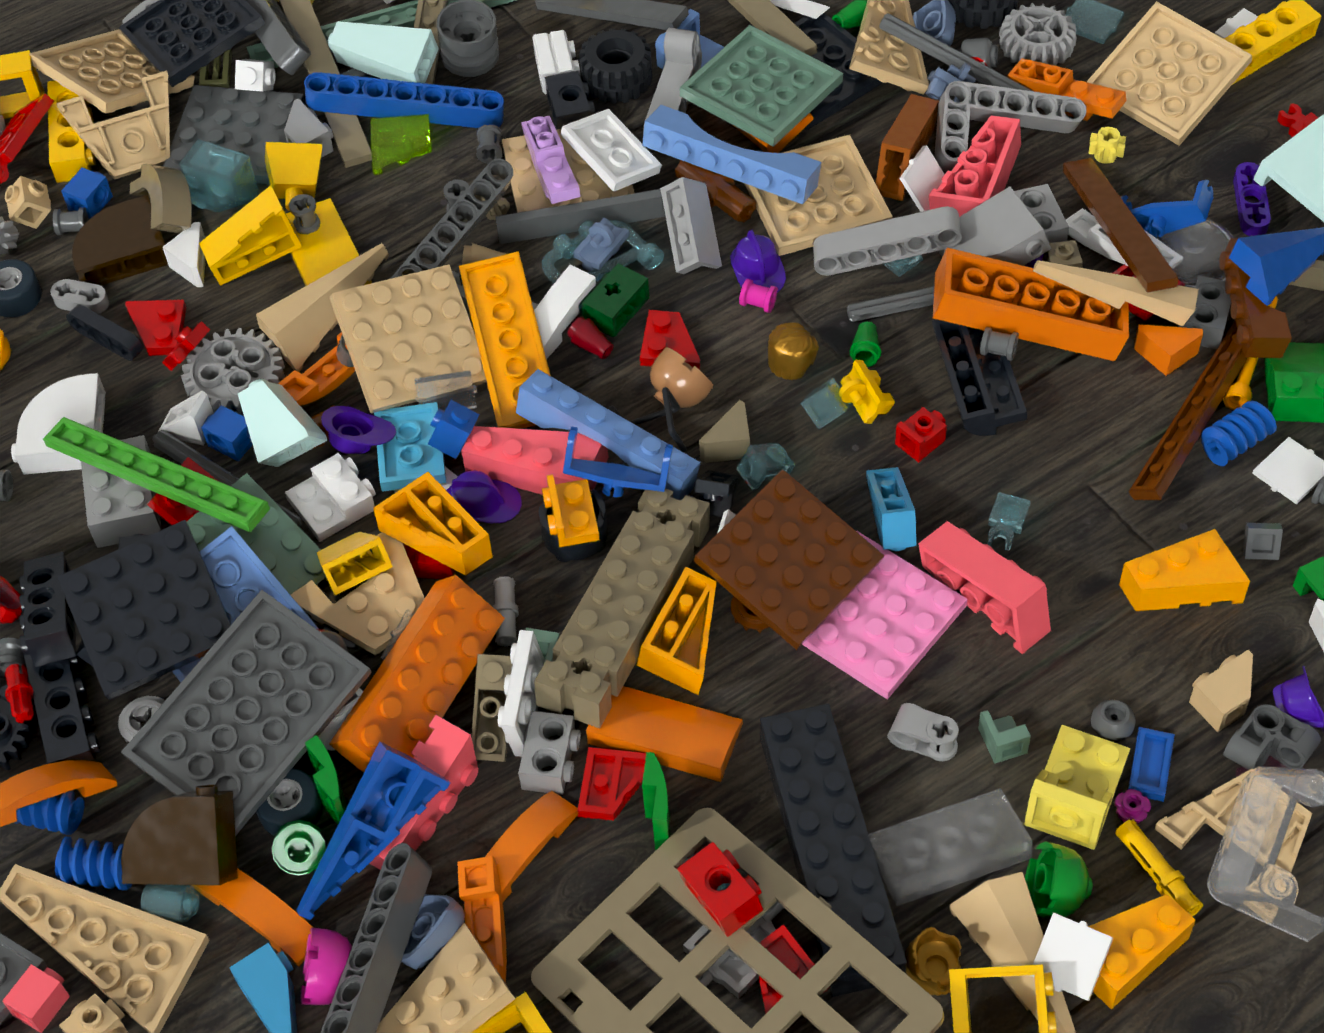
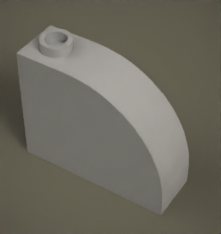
M1008 187L959 217L962 240L958 245L951 248L1024 266L1049 251L1051 246L1044 229L1013 189ZM946 249L939 250V254L942 257Z

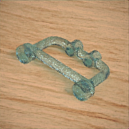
M609 220L616 227L629 230V237L626 240L634 248L608 261L600 270L593 269L588 273L595 276L597 282L618 263L627 266L636 260L645 269L652 270L661 264L664 253L655 243L647 244L625 222ZM586 221L581 224L578 230L580 235L573 239H570L566 234L559 235L553 242L554 249L544 256L542 269L553 284L562 275L554 267V263L561 258L570 259L574 257V250L589 235V229L594 224L592 221ZM582 302L578 305L579 309L582 308Z

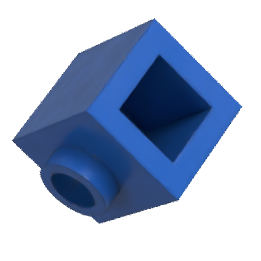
M450 400L445 411L440 408L438 409L430 424L435 430L428 445L456 459L480 414Z

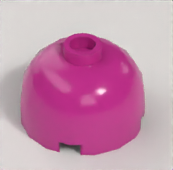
M311 928L303 966L304 981L307 982L306 986H301V1003L316 1006L329 1005L334 998L352 945L345 936L336 931Z

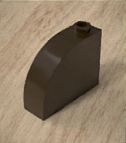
M148 195L110 206L94 215L80 229L74 240L72 258L81 282L102 286L168 265L163 250L165 243L160 230L151 229V203Z
M213 784L196 786V791L182 793L161 800L144 810L132 824L124 841L121 857L122 884L222 885L237 879L233 791H218V785Z

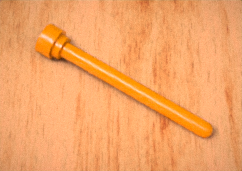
M1275 296L1272 303L1269 305L1274 309L1276 308L1278 302L1277 296ZM1247 358L1240 370L1237 382L1233 383L1226 392L1223 401L1229 409L1235 410L1247 401H1251L1252 392L1249 384L1258 358Z

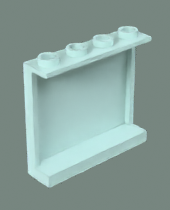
M1324 114L1263 159L1253 179L1260 186H1264L1273 179L1323 222Z

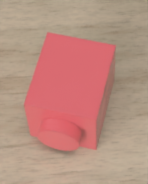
M31 964L2 1002L12 1016L42 1033L70 996L62 985L65 981L62 976L48 967L42 971Z

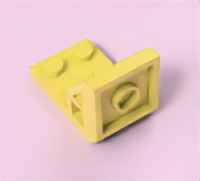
M1061 725L1045 770L1042 769L1036 777L1031 789L1024 825L1095 850L1130 748Z

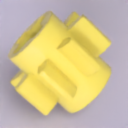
M1101 127L1098 134L1091 133L1088 153L1094 154L1095 159L1100 163H1113L1116 157L1123 158L1126 136H1120V132L1116 128Z

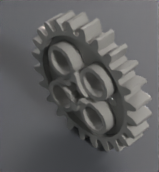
M238 328L236 334L231 335L230 330L226 329L222 337L214 332V340L202 339L204 346H196L193 349L195 355H187L186 360L188 364L182 365L184 374L181 375L187 396L191 397L200 391H204L208 395L213 413L222 405L230 410L235 409L236 413L241 415L242 407L237 393L245 390L251 382L259 379H265L268 382L278 384L280 382L279 379L285 378L283 372L285 365L279 347H275L272 339L267 341L264 333L256 337L254 329H251L244 335L242 328Z

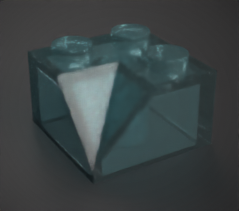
M198 139L179 163L189 186L191 202L198 208L220 212L248 204L259 195L249 155Z

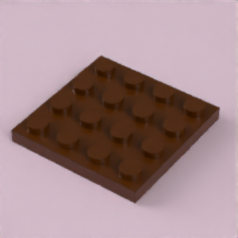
M782 469L695 555L694 562L797 650L876 568L885 555Z

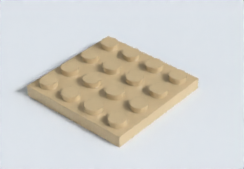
M1156 1L1088 79L1087 83L1125 91L1127 101L1119 111L1180 146L1252 62V55Z
M119 29L30 53L33 67L78 96H83L84 100L104 113H113L118 109L136 106L138 103L148 101L141 78L158 73L123 36ZM190 75L186 80L174 87L168 84V94L179 93L181 90L193 87L194 76Z
M558 129L556 131L563 144L565 157L579 185L581 197L551 204L550 199L546 198L540 184L525 135L501 139L505 160L513 168V177L510 184L517 213L634 194L632 184L613 192L560 135L562 129Z
M850 135L783 152H795L822 162L818 187L804 204L745 184L750 197L756 201V209L770 239L775 244L779 256L813 247L814 240L825 234L893 219Z
M450 265L331 293L330 300L371 414L487 383L476 336Z

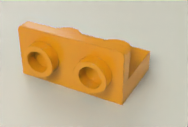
M553 474L546 475L548 487L542 488L545 508L552 507L553 514L547 515L550 535L557 534L559 547L600 540L588 479L555 484Z

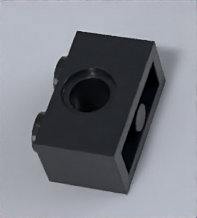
M578 70L545 77L547 100L556 130L562 129L564 125L596 114L593 101L587 100V98H590L587 81H581Z

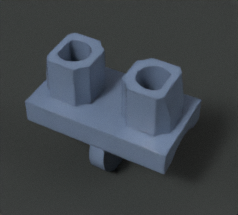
M964 63L959 69L951 64L947 72L940 67L935 71H931L927 78L931 82L926 95L932 99L940 100L946 87L951 82L964 81L974 83L976 79L968 74L971 65ZM957 97L953 99L954 102L960 103Z
M603 218L600 222H596L590 227L589 235L574 250V258L582 261L583 269L597 275L603 269L604 264L611 256L617 253L620 246L629 237V230L618 228L608 219Z

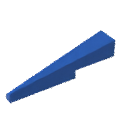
M1324 227L1238 238L1229 259L1250 276L1246 288L1266 306L1270 305L1275 296L1282 294L1288 284L1292 281L1295 282L1315 263L1320 255H1324Z
M379 741L296 909L299 916L311 920L315 916L314 912L330 896L335 897L341 891V886L355 872L360 873L400 834V829L416 814L420 815L427 808L426 804L437 793L445 791L449 787L450 782L411 756Z

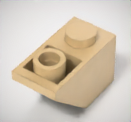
M1249 650L1237 657L1235 655L1229 656L1222 662L1219 669L1211 674L1208 672L1203 673L1192 685L1193 691L1189 703L1217 732L1242 717L1247 709L1251 697L1253 654Z

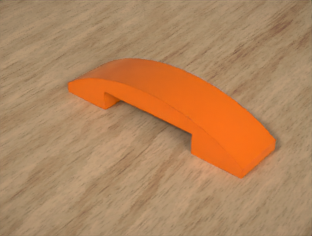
M342 332L337 335L338 344L342 336ZM337 345L304 373L301 374L294 370L278 384L282 385L299 405H305L332 392L355 372V368L347 367L338 361L336 356Z
M86 760L50 763L17 774L0 783V827L17 821L16 809L77 789L85 798L117 787V780L102 763Z
M552 790L523 812L485 856H493L495 858L502 902L512 893V883L553 836L558 839L578 815L577 807Z
M487 856L458 861L459 897L464 901L465 924L472 931L506 983L505 920L495 858Z
M237 868L238 878L222 885H191L215 905L219 906L221 904L268 939L274 949L278 952L282 950L286 957L298 967L304 962L308 935L311 934L310 929L314 927L259 882Z

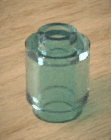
M147 884L141 897V909L144 912L166 920L188 922L191 916L196 915L200 900L192 885Z

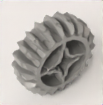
M1031 3L1030 7L1021 5L1019 10L1012 9L1010 15L1005 16L999 32L1000 49H1003L1005 57H1010L1011 63L1019 62L1021 58L1053 66H1056L1058 63L1064 64L1065 60L1071 57L1074 46H1076V24L1072 22L1071 16L1065 15L1064 10L1056 11L1055 5L1050 8L1045 7L1044 3L1041 6H1035Z

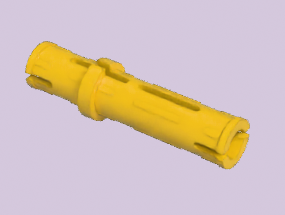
M1134 819L1131 821L1127 820L1121 824L1115 831V834L1157 884L1156 889L1161 895L1168 894L1192 917L1202 909L1203 903L1184 882L1185 877L1179 870L1175 871L1169 865L1163 855L1142 832Z

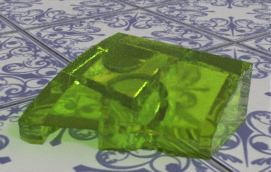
M429 114L371 119V151L374 175L382 174L383 167L396 161L399 165H402L413 157L423 156L432 152Z

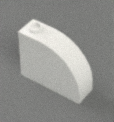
M98 373L77 375L60 380L41 391L27 405L18 423L16 443H13L11 446L12 459L15 463L18 462L23 475L82 469L80 460L47 447L43 438L63 417L103 433L106 392Z

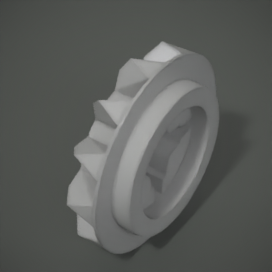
M156 696L140 697L130 702L122 710L118 720V728L126 742H130L142 728L140 722H146L148 717H152L165 702L164 699Z

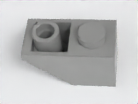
M299 98L294 100L284 129L287 143L322 144V157L333 152L331 141L333 133L328 124L325 122L321 123L315 111L306 107Z

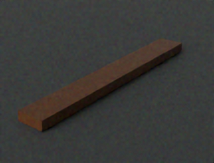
M1092 158L1063 163V173L1145 291L1149 293L1178 287V276Z
M1236 320L1129 490L1133 500L1162 499L1248 357H1244L1242 345L1237 342L1238 328Z

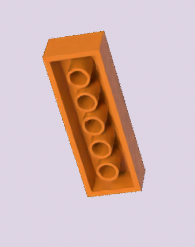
M946 248L935 272L933 319L980 330L992 327V330L1006 334L1017 332L1019 333V339L1111 361L1117 359L1129 338L1128 302L1126 301L1118 309L1033 272L1034 268Z
M457 575L436 581L329 745L363 773L379 741L414 758L411 753L417 743L420 741L425 744L434 730L429 727V724L435 715L441 718L444 716L477 664L478 654L484 653L505 617Z

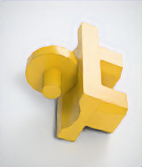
M855 360L851 372L840 381L842 387L839 390V396L843 402L853 403L864 423L872 424L878 414H887L895 401L890 393H882L879 388L881 378L877 371L869 370L863 360Z

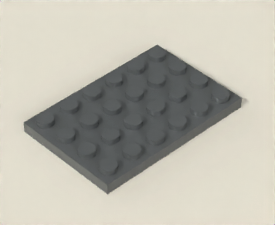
M261 590L121 753L174 795L196 791V786L212 784L218 785V791H233L236 836L307 751L305 742L315 735L319 737L372 672L369 667L268 593Z

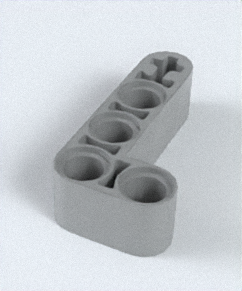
M670 27L667 29L664 39L666 62L646 119L660 105L686 113L689 101L680 97V86L701 68L702 51L697 31Z

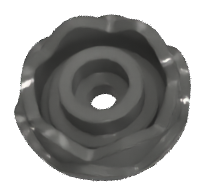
M1117 699L1102 701L1094 708L1091 716V726L1096 730L1097 734L1102 738L1113 741H1120L1123 738L1129 737L1133 733L1136 723V717L1131 707Z

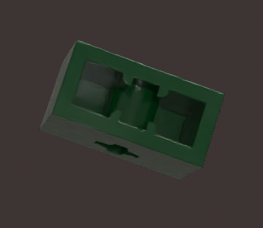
M618 263L610 272L603 275L596 288L592 292L590 291L582 300L583 317L585 319L590 318L601 332L614 338L648 301V278Z

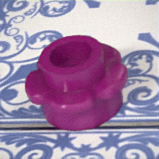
M1129 789L1124 794H1118L1114 805L1117 807L1116 813L1123 822L1134 819L1136 823H1140L1147 818V812L1151 809L1149 799L1143 797L1142 793L1135 789ZM1134 803L1136 807L1132 808L1129 804Z

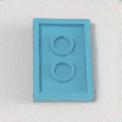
M437 402L390 408L374 413V416L391 422L396 428L394 439L388 443L377 445L379 478L382 491L402 489L426 472H429L439 483H447L444 454L428 445L435 430L430 424L438 411Z

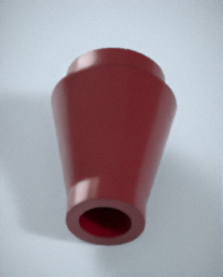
M583 316L577 318L567 332V336L571 338L572 344L597 355L602 360L607 358L614 348V345L590 318L585 319Z

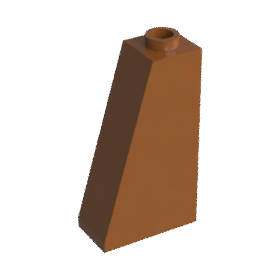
M911 94L883 139L876 178V186L882 196L900 201L904 200L907 190L899 178L909 166V160L914 159L921 147L928 144L936 125L939 100Z

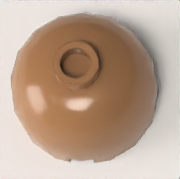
M665 347L657 356L651 367V383L657 390L654 397L664 405L662 389L667 387L680 405V408L695 406L707 397L713 388V384L696 366L692 368L685 362L686 358L668 347Z

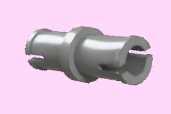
M505 576L496 578L493 581L495 605H493V608L505 617L496 632L495 642L500 646H512L513 643H517L516 617L519 615V608L515 604V581L513 578Z

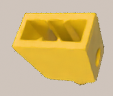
M266 142L265 164L269 183L278 199H285V207L288 211H290V200L297 195L307 194L315 198L321 165L322 144Z
M363 532L354 533L317 552L320 565L334 595L393 567L380 537Z

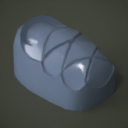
M932 0L917 12H914L915 28L949 46L952 45L956 15L952 4L948 0Z
M424 895L401 960L403 964L417 970L426 966L436 957L464 923L465 913L457 901L447 895Z

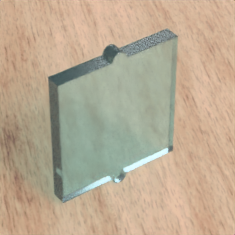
M1076 0L1072 7L1067 8L1066 16L1072 17V22L1076 24L1077 35L1104 44L1111 33L1116 32L1117 25L1124 17V12L1094 0Z

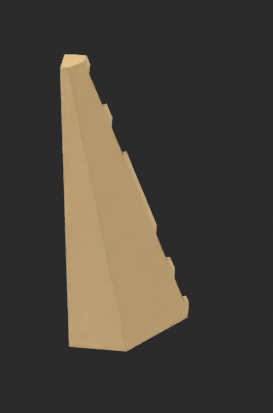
M382 243L256 314L259 328L279 347L282 358L293 370L300 372L303 369V363L312 352L315 353L320 347V341L338 323L330 300L331 293L363 286L367 281L370 282L377 267L384 259L387 260L389 253Z
M1037 260L1033 269L1035 273L1120 309L1126 301L1180 326H1184L1196 308L1199 290L1196 288L1178 285L1175 288L1148 293L1135 277Z
M1023 872L987 880L950 904L952 915L958 917L969 931V937L975 944L978 943L990 958L993 967L1033 965L1044 935ZM1029 975L1002 976L1001 978L1026 1010H1030L1038 1020L1035 978ZM1054 989V996L1046 997L1048 1012H1055L1057 1033H1076L1063 992H1057Z

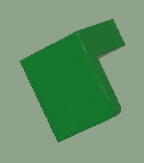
M1324 556L1299 567L1293 587L1300 596L1314 591L1320 600L1324 601Z

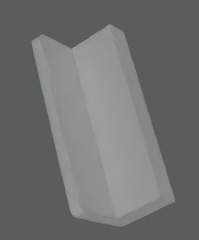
M681 177L660 188L676 273L686 274L701 266L715 269L721 267V257L706 184Z

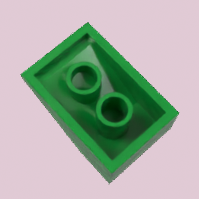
M1290 342L1282 358H1264L1268 410L1273 415L1275 421L1324 423V344Z

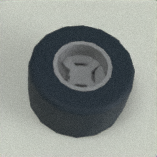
M8 259L0 261V316L10 318L25 315L33 310L41 299L42 291L35 272L28 263L21 260Z
M292 768L256 813L264 829L275 836L280 827L288 822L302 820L316 825L322 812V802L311 776L301 769Z

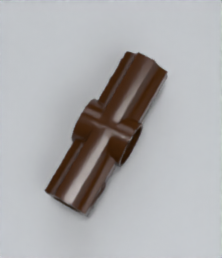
M680 160L675 168L676 177H685L706 184L711 208L716 205L738 222L742 221L744 223L751 218L752 213L756 209V201L738 189L732 178Z

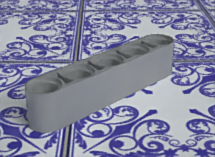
M940 207L819 236L813 242L815 271L825 276L835 275L952 248L962 240L959 212L953 207Z

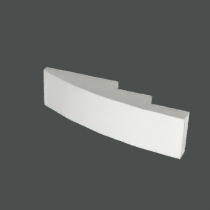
M1082 208L1066 219L1069 226V236L1105 257L1127 265L1093 215ZM1145 231L1172 269L1182 263L1183 257Z
M572 265L567 267L534 310L546 360L562 342V332L579 314L578 305L596 286L595 276Z

